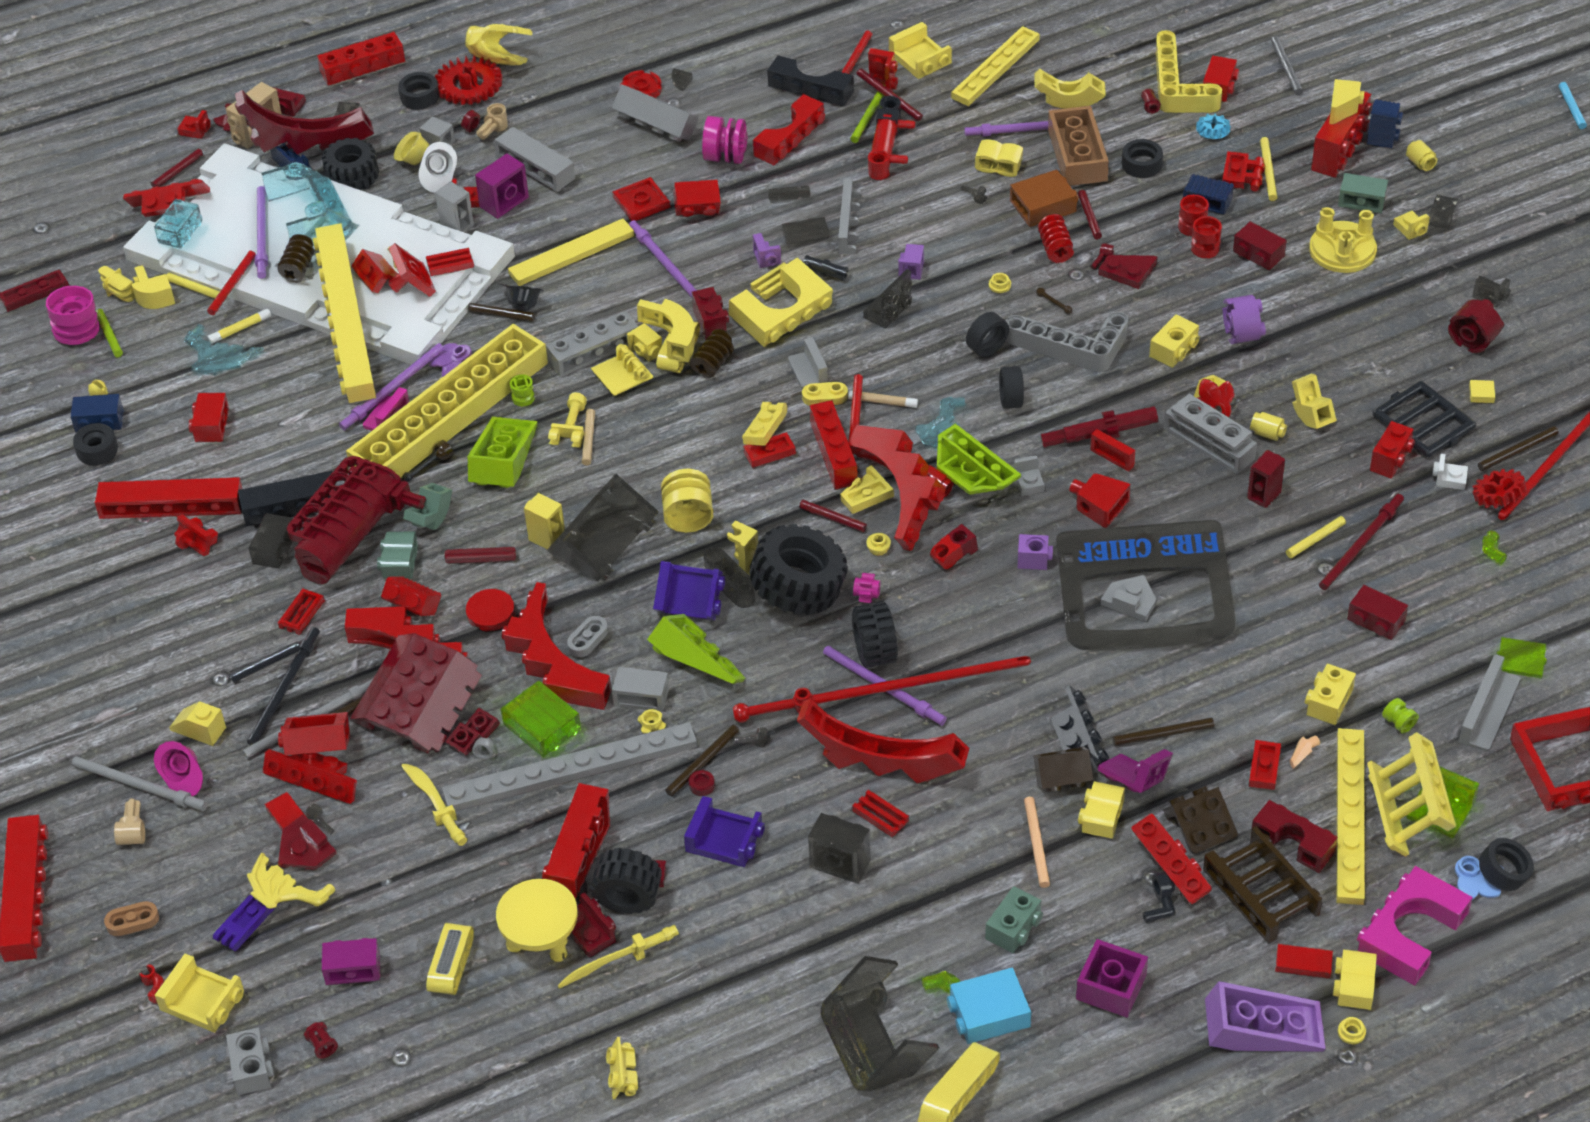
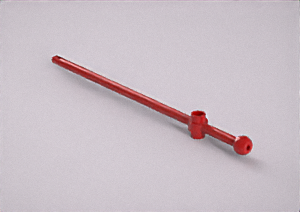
M1590 411L1526 481L1527 491L1522 493L1523 497H1516L1515 503L1509 502L1507 506L1499 511L1498 518L1500 520H1505L1590 426Z
M1029 656L1016 657L814 695L807 688H799L792 699L753 706L738 703L733 707V715L735 721L744 723L748 721L750 716L793 708L799 713L803 701L810 698L816 704L1028 666L1031 664V658Z

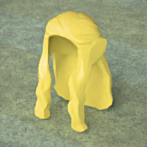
M492 24L486 27L470 26L466 33L465 45L469 53L479 59L483 56L484 60L490 59L491 63L510 66L522 65L527 62L528 58L509 53L499 44V41L508 33L533 35L530 29L503 24Z

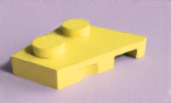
M871 465L866 468L865 476L862 478L857 477L852 482V485L840 494L841 502L854 514L894 497V489Z

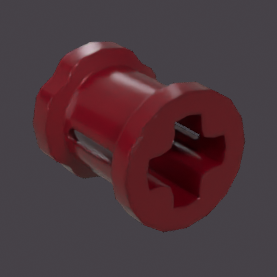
M324 1022L311 1024L304 1033V1038L306 1041L311 1042L315 1048L314 1053L319 1059L331 1056L338 1048V1042L330 1037L327 1032V1025Z

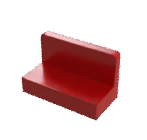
M365 249L360 251L351 265L352 269L371 291L376 293L380 292L387 279L391 280L398 274L382 255Z

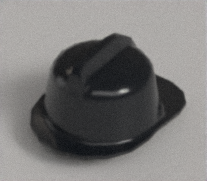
M498 283L499 285L506 286L508 303L515 310L529 311L531 307H535L539 294L544 292V290L534 287L511 286Z

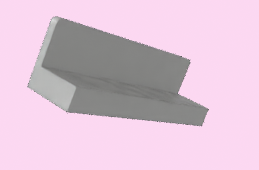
M1494 654L1462 725L1460 743L1486 752L1490 750L1521 679L1518 676L1502 671L1505 657Z

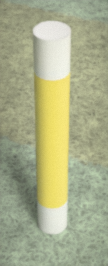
M268 308L207 336L210 344H213L271 317V313Z

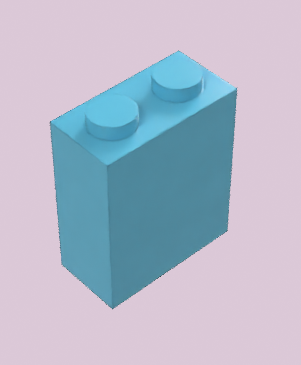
M1013 967L950 984V996H947V1004L950 1012H955L959 1035L964 1034L967 1044L1031 1026V1010Z

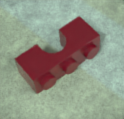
M1268 800L1252 821V828L1256 826L1262 833L1267 834L1274 846L1283 839L1297 841L1299 845L1296 861L1317 873L1322 871L1336 853L1338 841L1336 835L1271 800Z

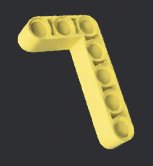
M1168 30L1160 31L1156 39L1158 97L1161 103L1160 109L1167 113H1212L1219 111L1222 98V88L1219 85L1179 84L1176 36Z
M973 1042L928 1093L921 1106L918 1122H953L993 1075L1000 1060V1053Z

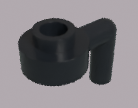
M1166 872L1153 874V889L1157 899L1161 900L1163 908L1143 912L1145 922L1172 917L1175 914L1171 899L1172 892L1175 891V884Z

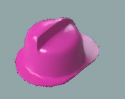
M167 741L159 745L154 755V764L158 773L170 789L175 791L183 790L191 793L192 797L195 796L202 787L203 774L194 751L175 741Z

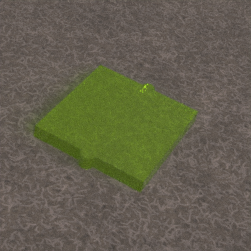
M1501 637L1500 650L1497 651V655L1505 657L1502 671L1542 679L1543 668L1547 662L1545 658L1546 644Z

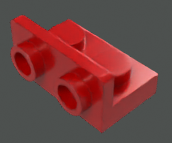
M870 48L868 53L869 74L891 91L893 89L896 90L898 77L895 74L898 62L895 61V52Z

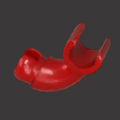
M148 964L146 967L150 974L143 975L139 973L144 985H153L147 997L152 1003L158 1004L155 994L165 980L156 973L153 965Z

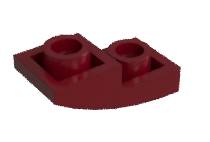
M478 708L466 724L459 723L445 742L466 756L472 752L477 739L480 737L487 739L500 725V721L483 709Z

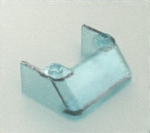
M297 162L261 173L268 202L309 189L316 201L306 206L305 218L286 223L289 239L292 235L303 234L310 237L313 241V238L317 237L315 228L340 223L342 224L344 236L352 232V221L328 177Z

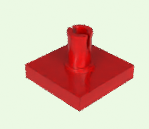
M396 243L388 248L399 272L388 281L392 290L398 293L409 282L427 296H432L436 290L424 263Z

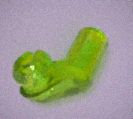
M1490 530L1482 539V550L1488 557L1501 565L1507 559V554L1498 549L1497 541L1500 539L1499 534Z
M947 971L921 978L924 991L940 988L950 993V984L961 982L958 977Z

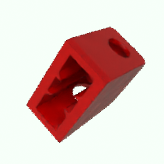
M1096 473L1086 483L1074 479L1070 485L1069 492L1077 495L1076 508L1079 512L1107 529L1129 502L1131 484Z

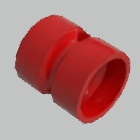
M1194 194L1183 197L1180 202L1178 228L1182 234L1192 237L1194 221L1199 217L1208 216L1209 203L1207 199Z
M1203 216L1194 221L1191 251L1197 257L1208 259L1218 255L1222 224L1218 219L1211 216Z

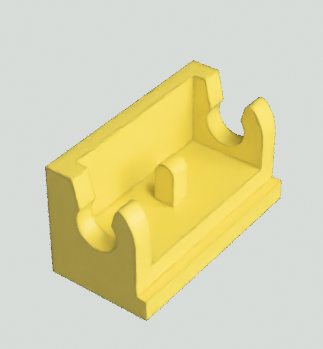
M735 520L732 524L734 535L728 532L727 537L735 543L736 552L734 557L739 560V565L734 562H729L732 570L742 574V577L747 579L750 565L759 543L758 531Z

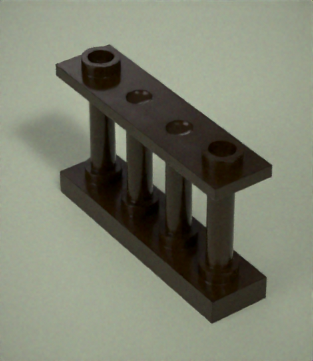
M1256 826L1251 830L1250 844L1226 858L1219 857L1214 850L1205 854L1203 871L1268 944L1277 940L1279 923L1301 910L1308 908L1315 917L1320 915L1323 899L1319 891L1312 888L1276 849L1269 836L1262 833ZM1255 853H1258L1266 862L1241 877L1239 875L1236 876L1230 869L1233 865ZM1272 871L1283 880L1258 895L1252 894L1246 887ZM1289 889L1299 898V900L1274 914L1269 913L1262 905Z

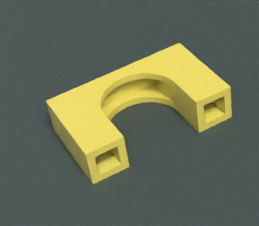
M799 258L794 259L780 269V282L798 300L793 306L785 309L767 307L747 289L729 300V315L763 347L777 341L780 336L788 331H793L799 324L810 320L815 314L821 310H826L832 304L833 289Z

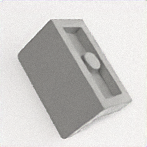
M814 338L804 339L805 352L788 357V362L801 389L812 383H828L827 365Z

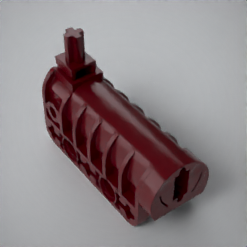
M358 456L345 458L287 526L289 538L298 542V545L294 548L295 558L298 566H300L302 576L314 583L326 584L386 512L392 514L395 509L401 511L405 505L423 509L426 497L411 492L409 483L401 481L398 474L384 465ZM338 481H345L344 484L335 486ZM310 513H318L317 516L308 518Z

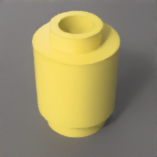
M1422 140L1414 141L1407 147L1406 156L1420 170L1430 171L1436 166L1438 161L1436 154Z
M1256 412L1250 424V430L1255 431L1256 435L1277 441L1279 437L1283 438L1287 429L1283 418L1265 412L1261 414Z

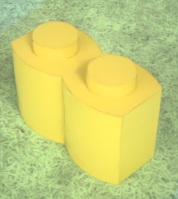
M981 140L975 156V169L985 173L996 172L1008 177L1017 176L1023 158V147L1012 143L1001 144L995 140Z
M1094 781L1092 788H1087L1084 798V804L1087 805L1085 809H1080L1078 823L1082 824V833L1113 839L1124 804L1125 787Z
M1343 949L1342 958H1336L1335 974H1340V979L1334 980L1333 996L1338 997L1337 1005L1371 1010L1375 984L1376 954Z

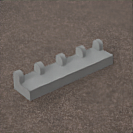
M844 179L838 237L839 254H855L857 249L854 245H848L849 241H856L858 237L856 232L850 231V226H857L859 224L857 217H851V211L860 210V204L852 202V199L861 197V190L853 189V179Z

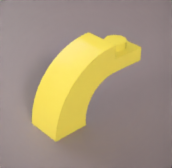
M1041 69L1034 74L1035 88L1039 92L1046 94V103L1055 107L1066 109L1090 106L1106 96L1105 82L1089 72L1083 78L1070 82L1058 80Z

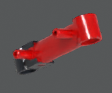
M885 96L880 100V109L878 108L875 135L871 152L868 155V175L874 180H883L889 176L890 163H908V156L893 155L892 151L899 128L915 129L916 122L901 120V100L896 96Z

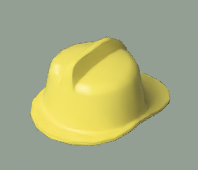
M410 132L396 147L394 159L416 166L422 161L429 143L421 136L420 132Z

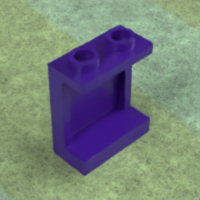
M661 561L653 610L658 613L671 615L685 614L687 617L715 621L716 615H719L721 611V600L718 599L720 591H723L725 586V576H722L723 572L719 569L709 570L674 565L671 562Z
M702 796L684 835L685 852L745 868L748 859H752L755 854L757 838H762L765 830V823H762V813L756 811L754 817L749 818L713 808L712 798Z

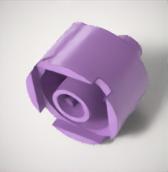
M1246 295L1223 300V303L1227 304V307L1223 308L1225 331L1232 335V338L1228 339L1230 344L1259 340L1261 336L1266 334L1265 324L1260 319V313L1263 311L1260 299H1255L1253 295Z

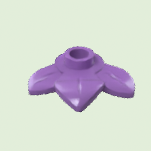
M445 344L443 345L444 351L431 360L428 365L429 367H442L443 377L470 357L472 350L468 345Z

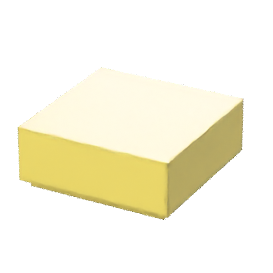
M1470 380V402H1495L1494 381Z

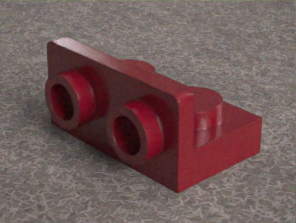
M274 88L277 90L281 114L294 117L306 102L305 95Z
M584 892L580 895L581 904L577 905V922L570 936L588 958H591L616 942V925L610 916H604L598 902L594 898L590 899Z

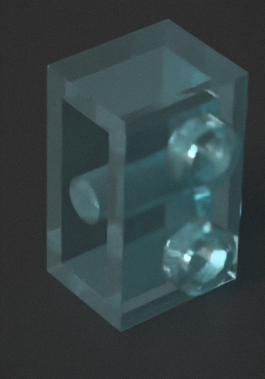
M175 199L154 226L158 243L182 249L202 223L199 205Z

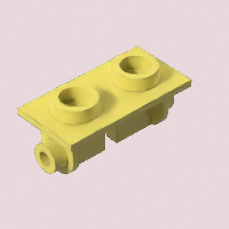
M617 1037L606 1053V1062L610 1064L608 1086L612 1088L613 1099H616L620 1092H624L626 1096H633L638 1090L637 1071L627 1070V1068L635 1069L636 1067L635 1049L630 1043L621 1044L620 1037Z

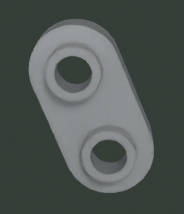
M600 616L587 618L567 640L570 654L575 657H584L590 654L608 634L606 620Z

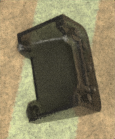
M615 474L552 543L547 551L553 557L598 582L600 579L605 581L614 571L611 566L643 529L648 532L656 523L653 518L659 511L618 474Z

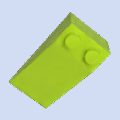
M492 417L467 456L468 482H474L478 485H499L502 488L514 487L521 475L537 428V421Z

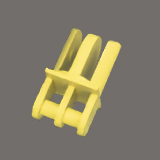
M107 266L99 268L98 271L101 275L102 285L108 297L113 294L125 302L134 300L135 296L131 285L133 281L123 276L120 268L116 271Z

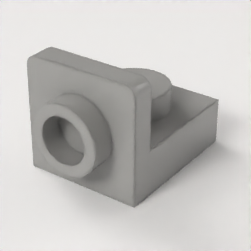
M1037 456L1014 460V469L1021 473V478L1016 480L1021 496L1040 493L1045 490V485L1038 469L1039 460Z

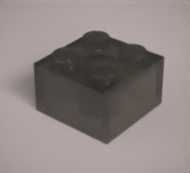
M820 813L808 835L810 868L859 884L871 861L870 829L858 823L854 824L842 820L834 815Z

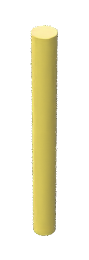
M1263 137L1260 139L1264 159L1263 163L1265 164L1264 171L1268 198L1270 201L1277 200V191L1269 139Z

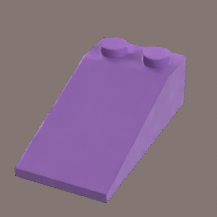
M1220 981L1205 998L1209 1046L1233 1051L1323 1052L1326 1049L1320 1001Z

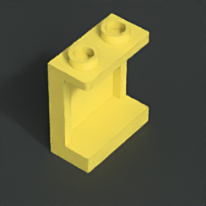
M923 22L889 37V51L895 52V60L917 79L952 63V48L949 45L941 48L927 36V25Z
M184 954L159 988L155 997L161 1011L215 1033L219 1026L226 1022L233 1006L242 999L244 988L239 976L234 975L229 980L198 967L193 956Z

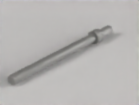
M373 679L360 686L355 685L347 690L348 693L306 716L330 714L348 703L362 698ZM281 729L243 750L245 757L248 759L278 742V733L281 732Z
M77 756L72 760V766L172 800L178 806L184 808L189 806L201 811H205L207 808L206 801L192 797L189 792L183 790L175 791Z

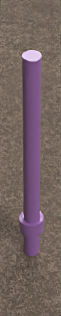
M1048 121L990 125L988 123L981 124L978 127H965L964 133L965 136L982 135V137H988L991 134L1048 130Z
M263 186L257 187V254L255 255V266L257 267V277L260 279L266 277V267L268 266V256L266 255V193Z
M631 221L629 226L634 230L636 239L641 244L646 245L692 298V291H696V289L651 239L650 233L646 229H642L636 221Z
M440 343L436 344L378 391L376 398L367 400L361 406L357 405L351 410V414L339 423L340 428L345 431L356 421L360 422L367 416L368 411L444 351V347Z
M829 645L824 648V655L870 683L886 681ZM901 689L886 691L891 696L913 708L919 716L923 718L928 717L941 726L946 722L947 717L932 709V705L926 701H919Z

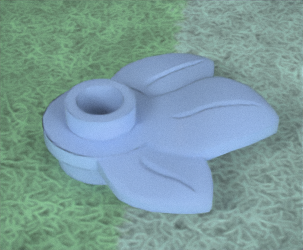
M1464 856L1457 861L1455 873L1459 877L1457 882L1459 890L1472 896V900L1478 894L1487 898L1500 896L1501 889L1496 888L1486 880L1479 868V860L1477 858Z

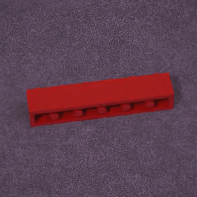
M240 477L98 482L95 506L99 519L173 517L182 514L184 516L241 514L242 508L238 490L243 488Z
M39 814L11 817L7 820L0 916V953L4 962L36 959L37 948L42 945L41 933L38 930L39 925H43V914L40 904L44 903V891L41 888V883L46 880L43 861L47 860L44 840H48V828L46 824H42Z

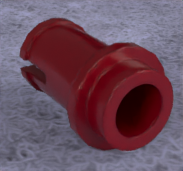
M1150 88L1143 90L1141 97L1145 103V111L1150 114L1157 113L1161 103L1155 97L1154 91Z

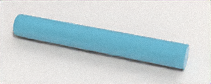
M1561 82L1559 89L1578 128H1586L1587 124L1567 83Z

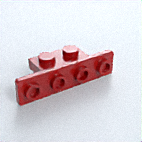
M192 179L188 182L172 183L168 186L152 187L143 191L135 190L124 194L123 199L132 207L142 206V215L150 217L185 210V197L210 193V187L201 179Z
M271 749L265 751L264 774L349 804L354 802L357 780L344 775L347 772L348 764L339 761L338 758L324 756L319 753L288 756Z
M1149 814L1131 827L1133 833L1190 904H1194L1212 891L1210 884L1200 873L1202 869L1195 859H1189L1185 853L1187 851L1178 839L1174 841L1154 814Z

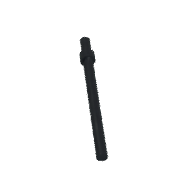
M312 627L305 640H301L299 643L302 650L298 651L250 734L247 740L249 745L259 741L302 663L313 651V644L320 633L318 628Z

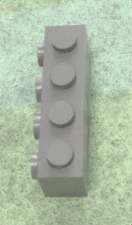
M622 84L612 106L613 109L619 111V116L629 120L630 117L636 118L635 123L647 127V124L653 126V131L664 134L666 131L670 133L669 138L681 142V139L690 141L699 118Z
M511 127L495 139L498 157L501 158L506 153L525 165L526 174L558 192L575 179L574 163L569 158H565L524 132Z
M623 311L547 344L548 362L557 374L563 377L615 354L616 347L619 344L628 346L627 333L639 326L626 311Z

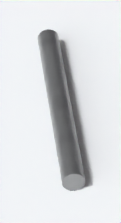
M1272 37V45L1295 95L1302 94L1301 85L1279 37Z

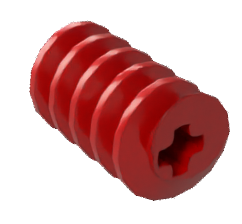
M1051 214L1044 217L1038 225V232L1048 259L1055 263L1069 260L1074 254L1072 249L1073 243L1063 217L1059 214Z

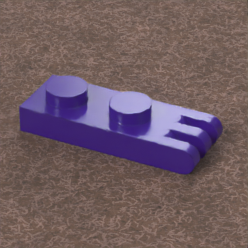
M250 894L215 931L213 939L217 942L221 941L222 945L229 946V949L236 951L275 908H267Z

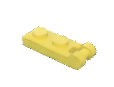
M762 402L760 412L742 436L743 443L765 446L785 418L787 404L778 402L777 405H773L771 402Z

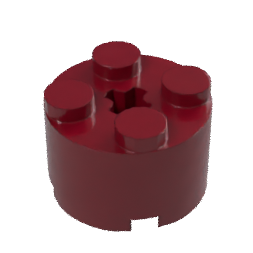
M1472 299L1465 302L1450 319L1448 333L1459 347L1464 345L1469 348V352L1480 353L1500 334L1504 328V322L1494 309L1491 301L1487 299L1482 301Z

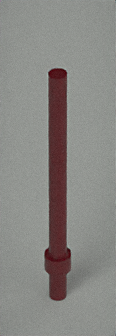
M1398 493L1389 503L1383 505L1375 520L1319 583V587L1322 590H1327L1381 526L1386 521L1392 519L1396 514V509L1404 501L1403 495Z

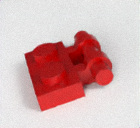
M1227 151L1222 181L1229 184L1232 183L1234 185L1233 188L1244 189V183H1249L1252 191H1258L1263 181L1261 174L1265 169L1264 159L1256 157L1255 160H1249V154Z

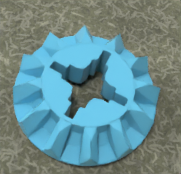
M1216 113L1200 117L1196 124L1197 132L1208 139L1223 138L1229 134L1231 129L1230 121L1225 119L1224 115L1217 116Z

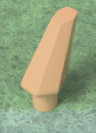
M1316 735L1309 739L1302 737L1299 740L1290 759V765L1293 769L1307 755L1313 752L1312 748L1320 745V740Z

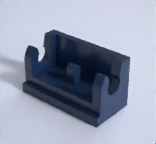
M285 142L270 149L272 158L284 170L300 176L312 171L308 158L303 154L301 157L297 155L292 148L289 149L286 146Z

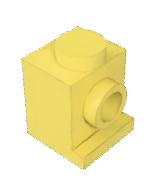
M645 323L627 333L629 350L632 352L635 350L637 355L644 357L648 362L657 358L662 347V337Z

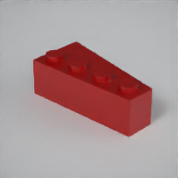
M578 783L557 842L552 850L549 863L545 865L542 872V879L562 884L573 894L575 899L610 828L609 789Z

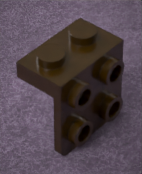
M1207 786L1192 791L1194 797L1185 800L1184 795L1170 800L1171 806L1163 809L1166 819L1173 816L1176 817L1189 851L1193 854L1237 836V829L1219 787L1209 791Z

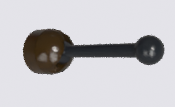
M441 440L433 449L434 455L413 471L406 472L403 475L404 480L407 482L411 481L415 474L435 459L443 461L449 459L454 455L451 446L445 440Z

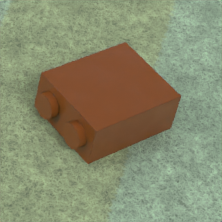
M1057 169L1010 184V202L1029 227L1038 225L1044 217L1051 214L1065 216L1076 212L1079 200L1076 190L1070 187L1066 177L1062 176Z

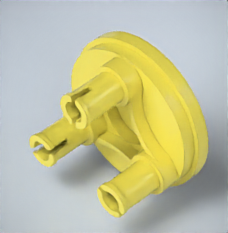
M1329 207L1322 208L1316 231L1310 239L1309 251L1313 260L1325 269L1340 273L1357 272L1372 264L1377 253V244L1372 228L1374 214L1369 210H1362L1359 213V224L1350 221H1333L1334 210Z
M548 879L527 880L510 888L500 899L496 910L497 926L502 936L506 939L507 949L510 952H518L521 949L526 951L550 949V957L553 961L561 962L563 957L567 958L568 954L565 946L567 944V937L574 929L578 917L577 904L573 894L562 884Z

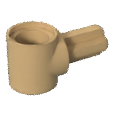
M500 103L488 106L487 115L484 117V124L476 132L481 140H485L493 131L501 132L508 127L506 107Z
M129 799L125 803L124 816L120 818L119 822H115L114 826L116 845L144 844L145 825L143 820L139 818L140 801Z

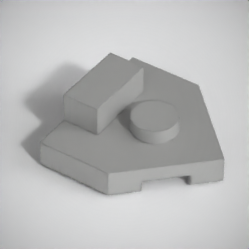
M1145 575L1112 582L1102 596L1100 605L1146 622L1156 606V598Z

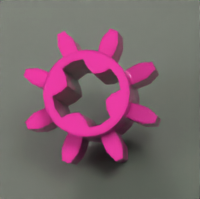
M862 573L861 578H855L853 596H859V602L872 603V598H879L881 582L880 580H874L875 574Z

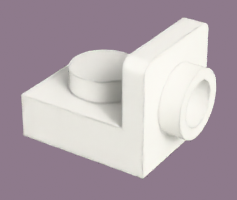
M1440 454L1439 462H1434L1432 476H1437L1436 486L1465 490L1468 466L1445 463V454Z

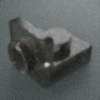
M1479 276L1475 280L1472 297L1481 301L1487 299L1497 308L1502 301L1505 302L1509 298L1511 280L1506 278L1501 284Z

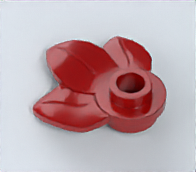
M1202 379L1199 385L1200 397L1197 398L1214 409L1220 406L1222 408L1221 413L1230 417L1232 411L1230 403L1234 398V389L1231 383L1226 381L1218 386L1209 379Z

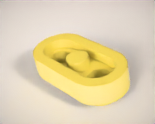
M841 382L812 383L802 389V401L808 406L831 400L834 405H840L848 399V388Z

